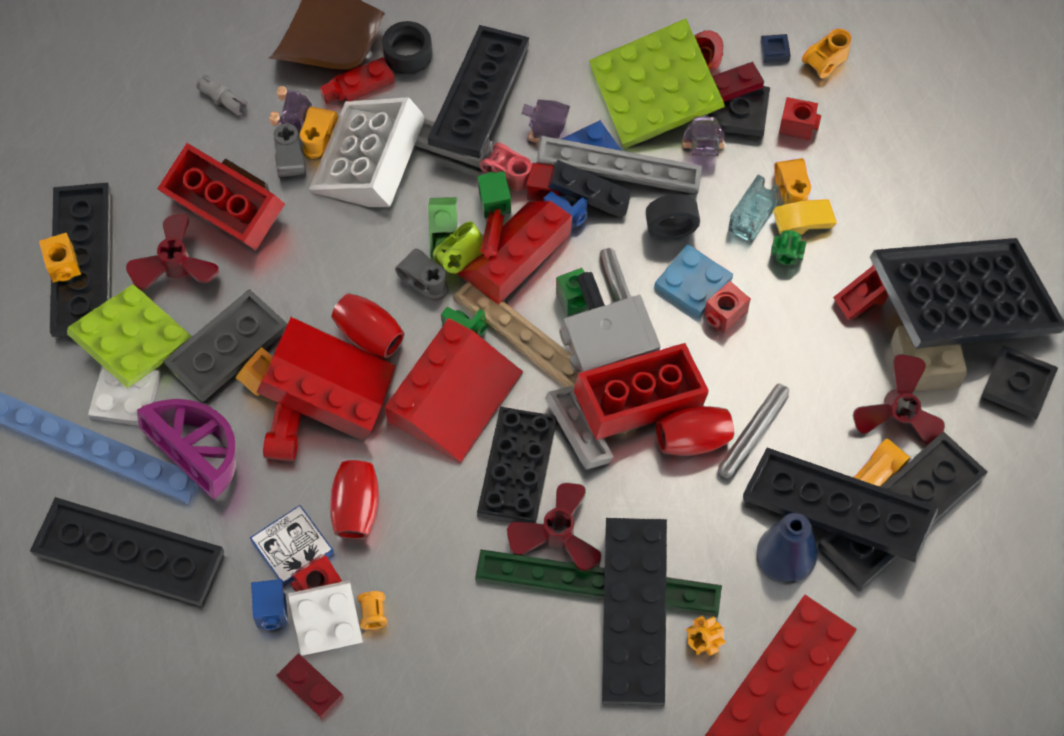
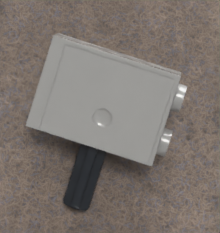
M584 272L577 276L578 284L589 311L564 318L562 329L559 330L563 345H568L572 355L569 356V361L574 373H581L660 350L661 346L641 294L605 305L593 273Z

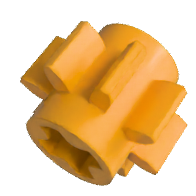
M700 616L693 620L694 625L686 628L688 632L687 644L696 651L697 655L706 651L711 656L719 651V646L726 643L723 639L725 628L715 621L714 616L707 620Z

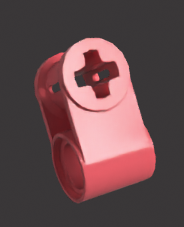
M495 143L491 154L487 159H483L480 162L481 170L485 174L488 172L497 173L505 171L509 187L516 191L526 190L532 166L531 161L527 157L511 150L505 144Z

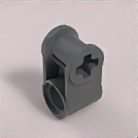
M289 123L279 125L274 131L275 161L278 177L283 178L306 174L305 160L297 128Z
M417 248L413 249L395 267L397 275L406 284L413 286L431 300L442 299L448 292L444 268Z

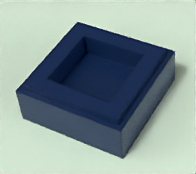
M787 34L761 36L760 43L763 62L790 61L791 53Z

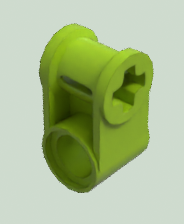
M473 221L463 223L453 234L434 249V262L452 274L462 271L476 257L483 254L480 252L483 235Z

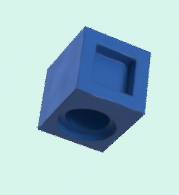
M283 580L251 582L253 619L257 628L262 627L264 630L278 629L280 625L288 624L287 596Z

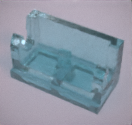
M759 174L731 213L728 231L751 243L772 214V210L779 203L777 199L778 187L774 185L771 190L767 189L764 186L765 178Z

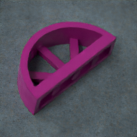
M186 399L161 400L137 409L138 428L213 500L225 491L233 478L236 468V444L230 424L219 412L203 403ZM184 424L200 427L182 438ZM212 433L221 441L224 447L192 445ZM204 457L225 459L216 470Z

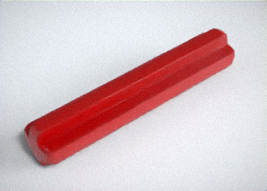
M499 209L488 213L480 252L484 254L486 259L497 254L504 215L500 214L501 210Z

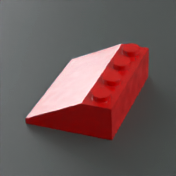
M290 317L256 393L364 441L373 429L396 365L296 318Z
M448 318L385 405L387 422L455 461L462 463L522 376L523 371L474 331Z

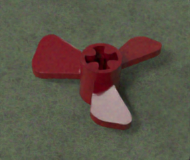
M186 213L172 215L164 220L163 230L166 239L159 243L157 247L158 255L133 259L126 264V271L132 283L139 290L149 288L164 272L168 277L174 279L182 278L189 274L200 283L210 282L219 273L217 264L188 256L185 245L182 242L189 224V218Z
M904 354L894 357L893 371L896 389L887 393L884 398V404L860 406L854 410L852 416L857 431L863 434L868 433L891 416L900 422H910L923 442L928 445L944 431V421L933 414L921 410L920 400L913 395L926 369L924 360ZM900 398L905 402L910 401L908 409L901 407L900 413L895 412L898 406L897 401Z
M576 483L560 484L556 489V508L547 512L544 517V524L510 523L507 528V537L511 552L516 555H524L546 542L553 549L566 548L579 570L588 571L600 563L602 558L601 552L574 535V518L572 515L586 494L585 487ZM555 525L557 530H561L564 525L566 529L562 533H555L551 527Z

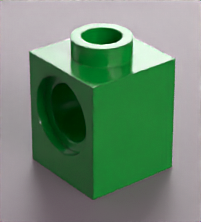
M505 171L497 173L488 172L477 176L484 218L488 217L489 212H495V209L501 210V215L511 214V197Z
M582 267L556 277V295L567 316L588 309L577 281V276L584 273Z

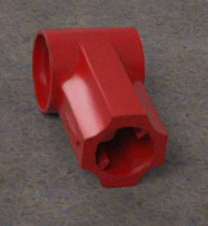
M280 403L276 404L271 430L266 433L264 439V458L295 461L298 450L297 433L302 413Z

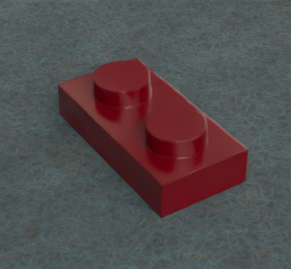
M753 61L712 76L723 102L764 87V80Z
M299 653L276 675L277 679L321 720L344 698L343 694Z

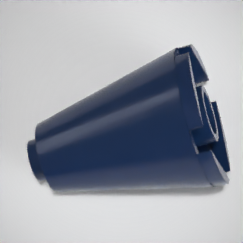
M798 513L788 514L764 532L759 539L757 545L758 562L760 568L767 576L778 582H797L811 574L817 562L818 551L811 524L805 516Z

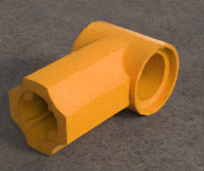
M887 438L876 448L870 460L853 478L881 487L910 461L911 457Z

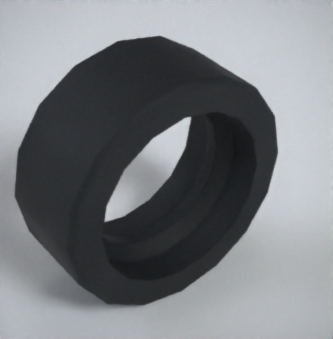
M412 21L398 22L390 26L383 35L384 59L392 69L403 73L416 72L430 62L433 54L431 34L423 25ZM402 39H414L423 44V47L412 55H401L392 51V46Z
M665 195L650 202L646 207L645 216L648 232L655 238L664 240L679 239L695 232L700 226L697 202L688 195Z

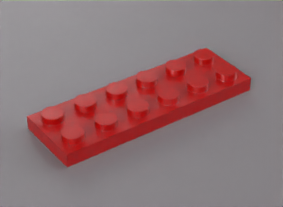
M804 594L705 736H785L857 629Z

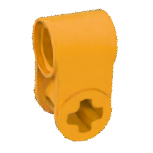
M841 28L832 30L828 35L806 50L802 56V62L811 65L818 72L817 75L820 78H825L833 69L848 58L852 40L851 34Z
M309 107L305 122L300 131V138L303 142L302 151L307 158L316 160L323 156L338 120V113L336 111Z
M804 159L775 162V180L779 186L784 205L808 201L811 183Z

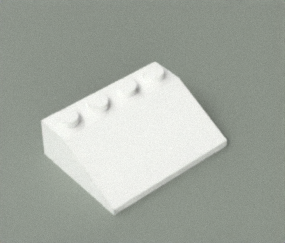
M409 97L346 101L309 187V191L314 194L366 207H390L425 120L424 114Z

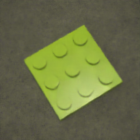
M134 284L70 325L67 330V335L127 389L162 365L163 360L192 337Z

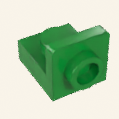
M448 306L440 314L442 326L450 318L474 331L480 337L487 328V323H485L486 314L482 309H479L471 320L464 312L460 310L454 311Z

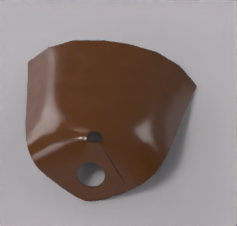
M302 0L279 46L268 58L332 69H351L357 67L370 52L385 13L361 0Z

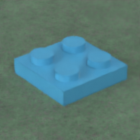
M687 244L655 281L654 288L700 318L705 312L706 301L733 279V273Z

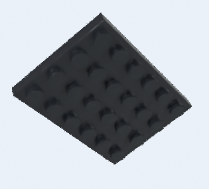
M1017 238L876 249L870 255V259L916 349L1057 334L1064 331L1062 316Z

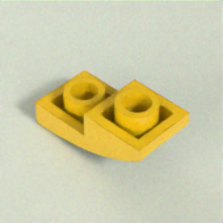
M829 199L800 201L781 205L772 210L779 234L786 230L804 234L807 229H832L837 224Z

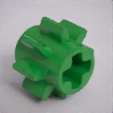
M786 230L781 232L780 237L774 236L771 254L776 255L777 262L783 265H794L797 259L803 260L807 242L801 241L799 233Z

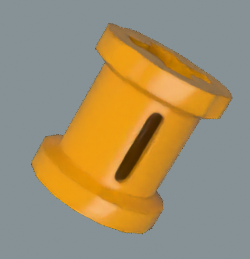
M369 591L359 594L357 598L362 609V619L359 621L360 628L375 630L385 627L387 625V618L383 615L382 603L385 600V594L380 591Z

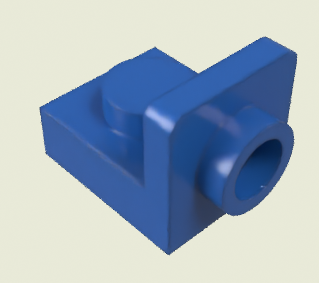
M552 191L544 198V201H552L572 215L571 229L575 225H581L587 217V200L583 197L573 207L564 197H558Z

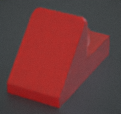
M872 265L833 298L847 319L853 321L874 303L883 306L889 295L874 265Z

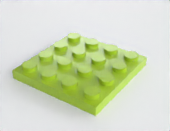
M687 18L589 60L624 149L725 107Z

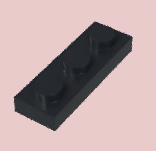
M560 160L553 164L548 188L577 200L583 197L587 200V204L620 218L626 215L631 190Z

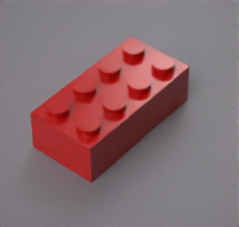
M189 143L185 144L157 190L171 200L255 251L285 205L275 194Z
M686 343L578 373L574 393L595 439L598 440L655 423L665 416L685 408L703 406L709 389Z

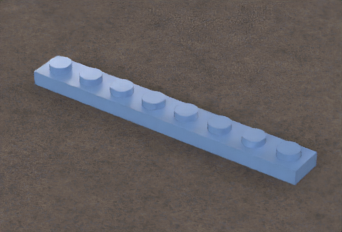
M0 392V426L185 505H188L198 487L180 467Z

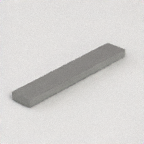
M541 136L536 163L553 166L557 160H560L596 176L698 194L702 172L701 165Z

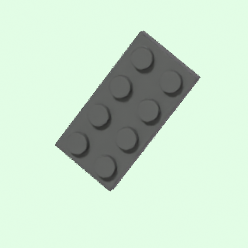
M249 289L163 360V363L198 399L204 402L237 374L261 347L265 350L283 334L287 323Z

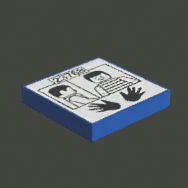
M298 505L250 537L252 544L276 578L282 579L285 586L294 581L290 574L320 554L326 555L327 558L334 554L330 544L301 505Z

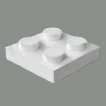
M102 366L88 412L90 420L138 426L137 409L154 402L161 377L159 370H153L127 389Z
M350 580L289 593L288 597L301 656L363 642Z

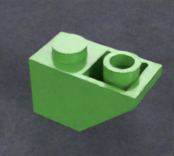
M457 197L429 198L428 214L431 260H433V252L437 245L441 244L458 228Z

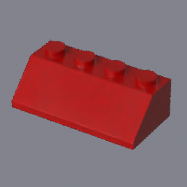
M552 201L527 202L502 226L496 256H490L489 259H486L484 254H482L456 274L499 305L570 236L572 215Z

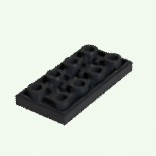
M500 406L477 517L509 523H537L557 425L555 415Z

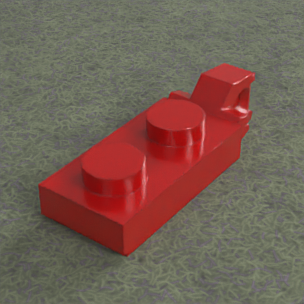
M381 57L336 76L329 83L321 86L320 92L326 104L340 99V101H352L394 83L395 77L385 59Z

